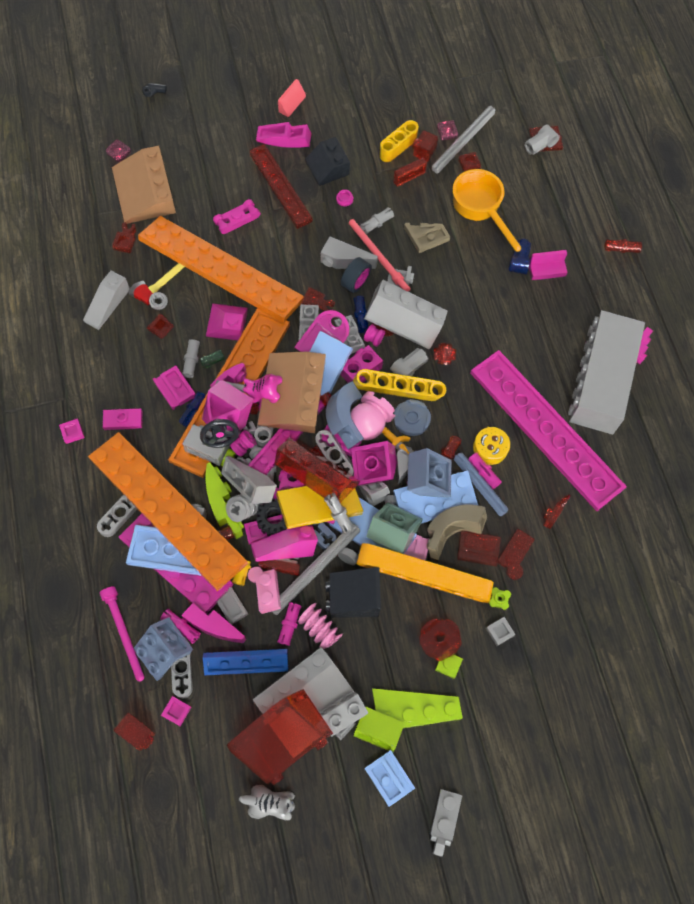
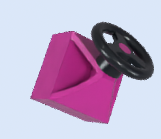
M220 380L209 389L202 415V420L206 425L200 432L201 442L211 448H223L235 442L239 432L247 424L253 398L224 380ZM210 429L212 437L208 440L206 433ZM230 437L229 439L223 442H216L218 439Z

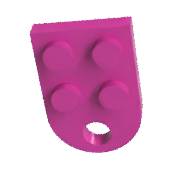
M329 310L322 312L316 317L294 348L299 352H310L320 331L344 343L349 335V323L345 316L337 311ZM338 317L341 320V325L339 327L333 326L331 324L332 318Z

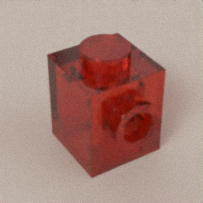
M423 130L419 138H416L413 142V156L428 162L437 148L438 136Z

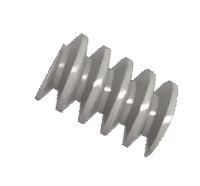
M239 494L228 500L226 512L232 521L240 522L257 514V511H259L258 507L260 505L263 506V503L251 504L242 494Z

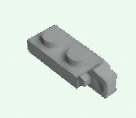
M440 789L430 832V841L435 842L432 853L434 855L443 857L445 845L450 846L453 840L462 795Z

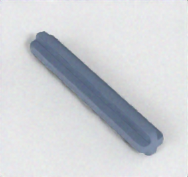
M462 452L458 453L454 457L457 465L463 472H469L471 482L499 516L506 514L508 511L507 506L484 478L480 476Z

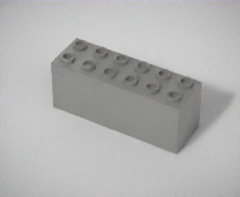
M602 310L598 317L595 316L592 326L590 325L587 333L589 340L585 343L583 350L585 351V356L582 357L580 362L582 369L576 378L578 385L573 391L572 398L574 402L570 405L568 415H571L569 422L612 435L615 433L625 417L645 322Z

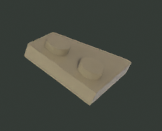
M410 223L404 224V229L418 253L450 241V235L443 224L420 223V226L410 225Z

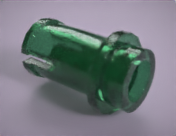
M220 349L209 355H202V358H200L204 369H209L211 365L225 360Z

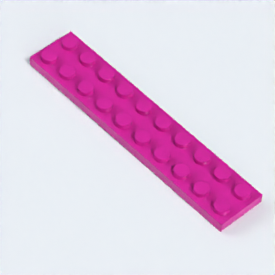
M499 350L471 370L470 374L596 511L627 487Z

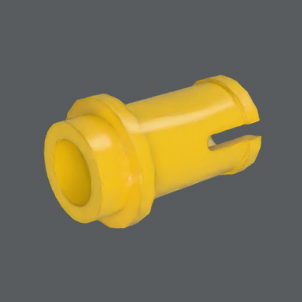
M247 561L248 565L234 576L232 583L240 586L245 585L248 570L251 569L250 561Z

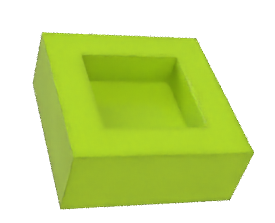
M444 650L435 671L455 679L463 659Z

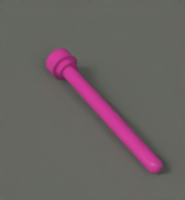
M115 586L108 587L100 591L101 599L109 605L136 680L139 682L143 681L144 674L116 602L117 590Z

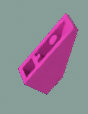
M312 525L286 529L252 543L251 549L255 561L310 557L314 555L318 539Z

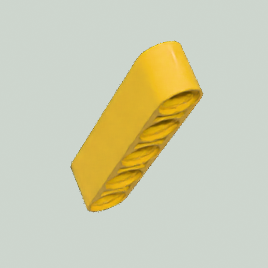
M362 369L353 378L357 389L427 401H436L446 393V387L440 381ZM359 376H364L367 383H362L359 380ZM378 379H382L385 382V386H380ZM396 382H400L403 385V389H399L396 386ZM414 385H418L421 391L417 392ZM433 387L438 390V395L433 393Z

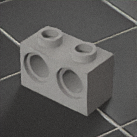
M352 691L316 715L326 733L332 737L367 715L368 711L359 695Z

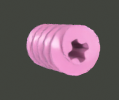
M314 603L302 613L298 623H305L304 630H310V637L316 636L314 642H321L320 648H329L343 634L335 635L338 628L330 629L333 622L325 623L327 615L320 617L319 614L322 609L314 610L317 604Z

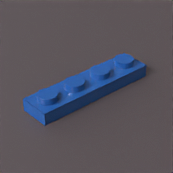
M287 649L203 653L204 675L288 671Z

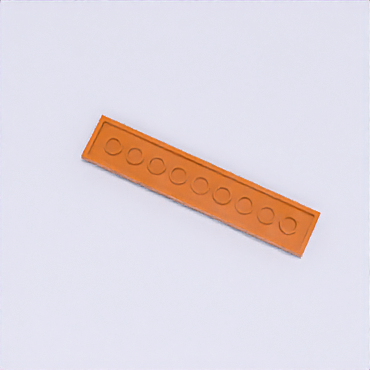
M159 216L138 235L139 241L283 323L304 301L303 295L162 216Z
M257 308L217 378L231 367L243 363L247 373L245 379L252 381L260 379L268 365L269 354L275 353L290 326V322L285 321L283 323ZM207 395L168 459L169 463L202 478L206 474V466L209 461L186 452L183 442L193 424L198 427L206 425L202 420Z
M119 432L88 456L97 468L216 591H219L248 565L247 560Z

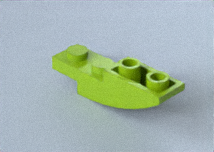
M209 462L206 466V489L212 511L219 526L221 527L227 523L235 538L238 539L243 536L242 529L244 526L241 521H232L226 512V502L230 499L229 493L232 491L227 482L223 483L220 477H222V474L218 467H213L211 462Z

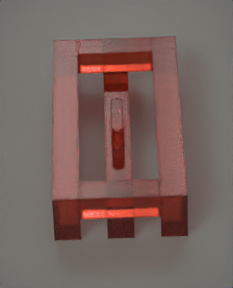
M421 158L394 171V184L398 187L424 174L427 165L426 160Z
M279 560L259 561L258 563L259 567L265 570L274 569L276 572L299 576L300 573L299 564Z

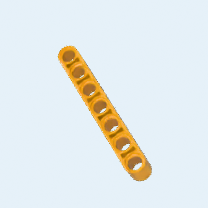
M367 543L361 544L356 563L365 568L379 567L382 573L483 603L490 602L494 584L493 581Z

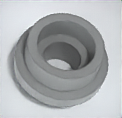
M155 292L150 296L149 303L153 309L162 310L167 306L168 300L165 294ZM160 299L162 303L157 304L155 303V300Z

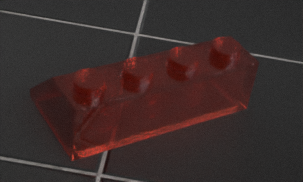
M288 438L277 448L274 464L323 498L335 493L341 503L360 483L358 479L299 439Z

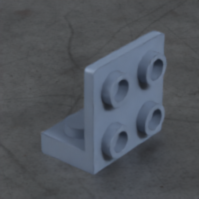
M169 617L151 625L134 647L137 656L142 660L156 681L164 676L175 661L189 655L193 650Z

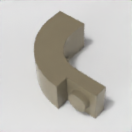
M470 504L458 505L446 509L437 515L427 529L429 534L427 550H429L431 558L439 560L445 542L451 535L457 532L470 531L481 534L487 520L485 507Z

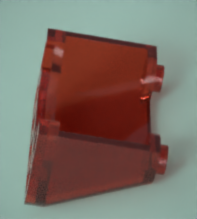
M302 689L274 704L231 740L227 747L235 757L266 784L272 783L274 786L284 779L282 774L307 752L313 748H316L318 751L329 743L327 738L333 732L305 690Z

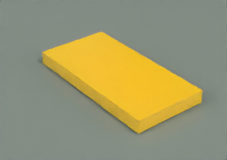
M352 479L277 491L276 496L287 529L334 520L331 516V510L324 501V498L332 493L336 494L342 507L346 508L348 517L362 515L364 511Z

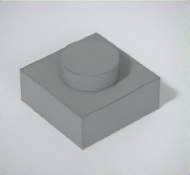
M505 617L486 628L496 646L515 636Z

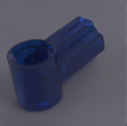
M527 239L517 240L521 250L518 252L514 250L509 271L527 275L530 264L531 243Z

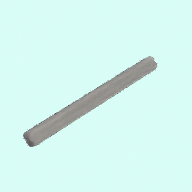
M488 106L432 165V171L439 173L495 114V108Z
M353 524L354 528L350 532L342 533L280 595L281 609L272 611L275 615H278L360 533V529L355 524Z

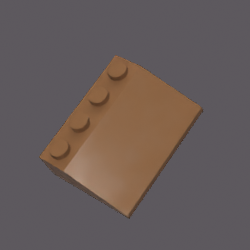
M159 146L141 149L112 167L125 224L176 213Z
M314 352L269 354L266 374L282 377V383L276 389L280 394V399L276 403H271L268 399L262 398L258 426L315 433L326 354Z

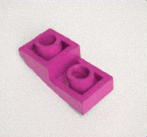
M648 327L643 331L637 358L639 364L646 358L647 355L644 353L649 348L647 345L651 341L649 337L653 331Z
M240 363L226 370L210 387L212 388L216 385L217 380L237 384L243 382L247 375L245 364Z

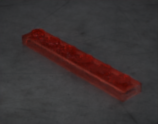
M265 144L249 150L250 156L296 228L298 229L313 222L312 216Z

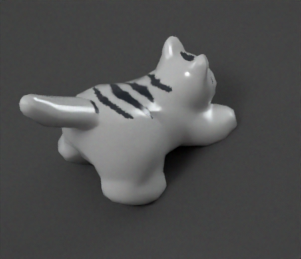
M255 785L251 789V795L239 797L240 802L249 805L248 814L254 819L271 815L289 821L292 818L290 812L295 808V804L292 801L295 797L293 792H272L264 785Z

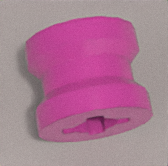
M371 324L365 333L364 341H370L375 347H378L385 335V331L382 329L378 330L375 325Z

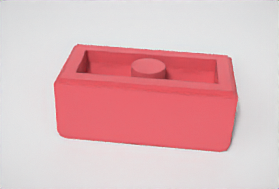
M294 80L278 100L279 113L287 117L294 112L306 97L299 80Z

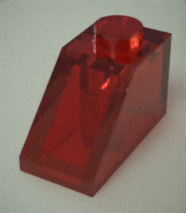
M129 712L113 730L138 750L147 749L154 741L153 736L155 732Z

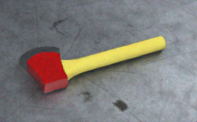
M178 263L155 284L147 287L144 281L133 284L129 290V295L149 305L150 296L157 292L185 266Z

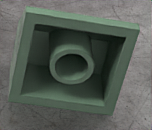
M387 502L373 516L366 537L372 539L377 544L390 548L391 551L403 554L411 544L423 519Z

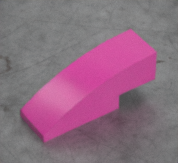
M289 122L264 125L258 126L256 140L260 143L279 147H310L311 131L307 124L291 126Z
M192 603L182 614V617L188 623L208 635L230 642L244 643L246 641L245 636L215 610L208 616Z

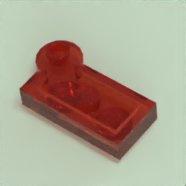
M517 529L497 561L503 567L508 568L507 575L513 580L522 577L523 568L519 564L535 540Z

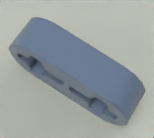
M323 522L316 523L320 531L318 533L314 530L318 539L317 544L323 550H326L330 544L327 543L325 545V539L322 536L324 535L327 539L332 538V543L337 537Z

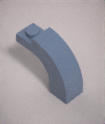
M353 381L344 385L333 394L326 406L328 427L332 435L339 434L347 449L354 447L364 439L350 414V407L362 398Z

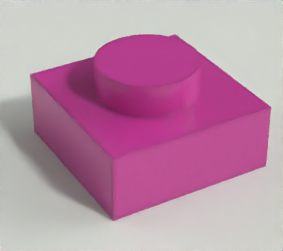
M78 418L59 425L66 444L85 438Z
M172 696L161 716L181 726L192 707Z

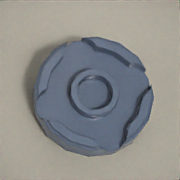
M406 400V402L400 403L394 411L395 417L393 421L395 427L405 435H420L430 425V411L424 403L418 400Z

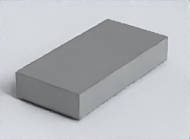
M232 587L217 602L231 625L248 615Z

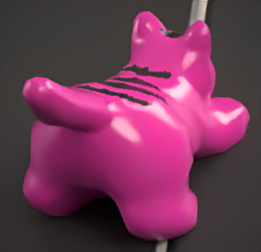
M266 374L258 380L244 379L245 385L242 390L253 398V403L258 402L261 398L268 399L271 403H276L280 399V394L276 389L282 383L281 376Z

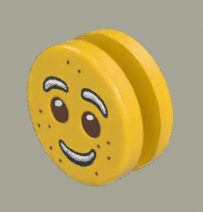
M496 427L482 429L477 434L473 444L474 453L477 452L485 463L489 465L498 464L503 461L510 449L508 435Z

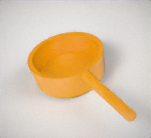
M472 169L460 174L453 184V205L456 211L461 216L475 221L491 217L513 249L517 252L520 251V244L497 214V210L504 197V186L501 180L493 173L482 169Z

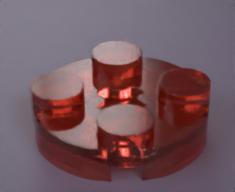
M432 619L422 627L420 632V644L423 651L437 661H443L445 658L454 655L462 644L458 626L449 619ZM438 635L440 637L446 636L442 642H437L436 637Z

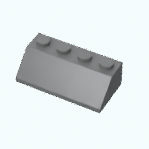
M382 280L375 289L364 319L430 349L444 324L448 311Z

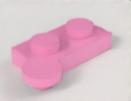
M260 567L251 568L248 572V579L256 583L258 606L261 614L281 609L277 572L274 569L263 572Z

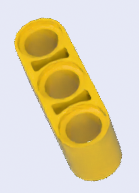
M408 120L382 140L380 144V159L384 162H390L417 140L418 123Z

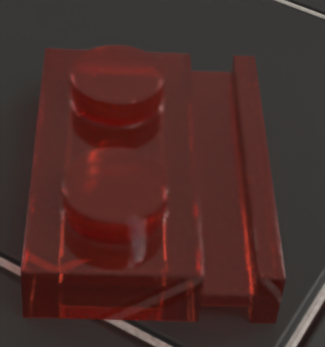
M461 531L457 560L497 566L501 537Z

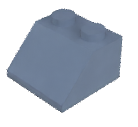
M428 448L409 453L407 490L419 496L451 497V460Z

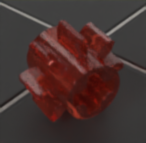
M440 343L438 348H434V359H438L439 364H451V360L456 359V349H452V344Z

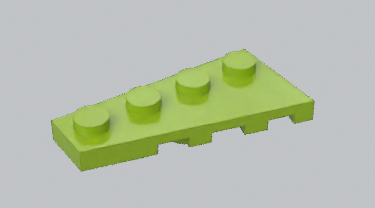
M372 689L375 711L404 722L403 728L463 719L459 697Z

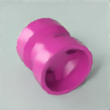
M243 430L236 441L230 446L238 456H243L249 448H253L257 443L250 432Z

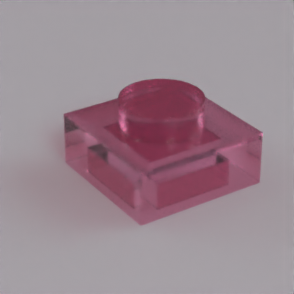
M454 120L438 123L437 129L441 140L458 137Z
M118 139L106 149V153L119 163L131 152L130 147Z

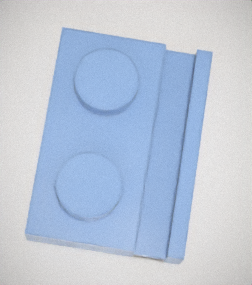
M391 750L365 768V771L388 807L415 789Z

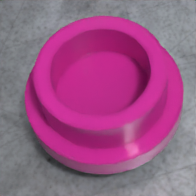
M341 190L336 196V201L341 206H349L353 203V195L349 190Z

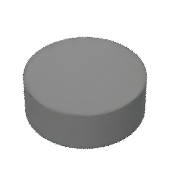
M345 547L338 554L339 558L349 565H355L357 562V553Z

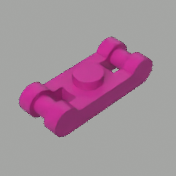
M249 199L237 208L222 215H216L213 221L219 226L220 232L226 234L257 219L261 213L254 207L253 201Z

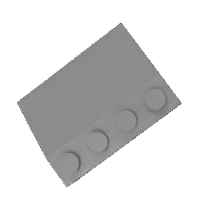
M321 647L255 697L253 701L289 752L295 757L326 732L316 714L350 692H354V690Z

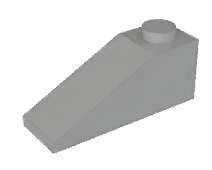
M329 237L321 251V263L327 267L346 269L357 257H361L370 263L372 269L377 267L378 256L333 237Z
M113 271L107 274L100 283L83 319L85 323L98 330L102 327L130 290L125 277Z
M226 456L221 474L251 504L271 503L277 485L265 474L230 456Z

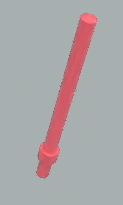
M351 219L349 225L369 250L378 256V261L392 276L393 282L409 292L411 288L404 281L402 274L394 269L356 221Z

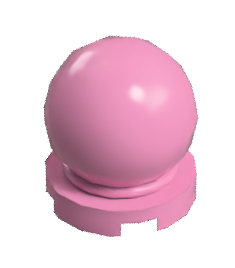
M371 391L366 392L361 398L362 404H358L350 412L354 424L363 436V440L366 441L379 436L385 428V422L389 423L395 417L393 414L395 410L392 405L383 397L381 400L374 396L375 393Z

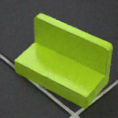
M365 707L368 714L360 718L354 737L387 751L391 750L393 753L404 727V722Z

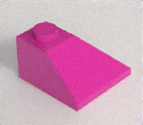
M212 304L206 337L239 340L245 329L248 308Z
M384 441L351 448L355 486L393 479L397 466L395 446Z

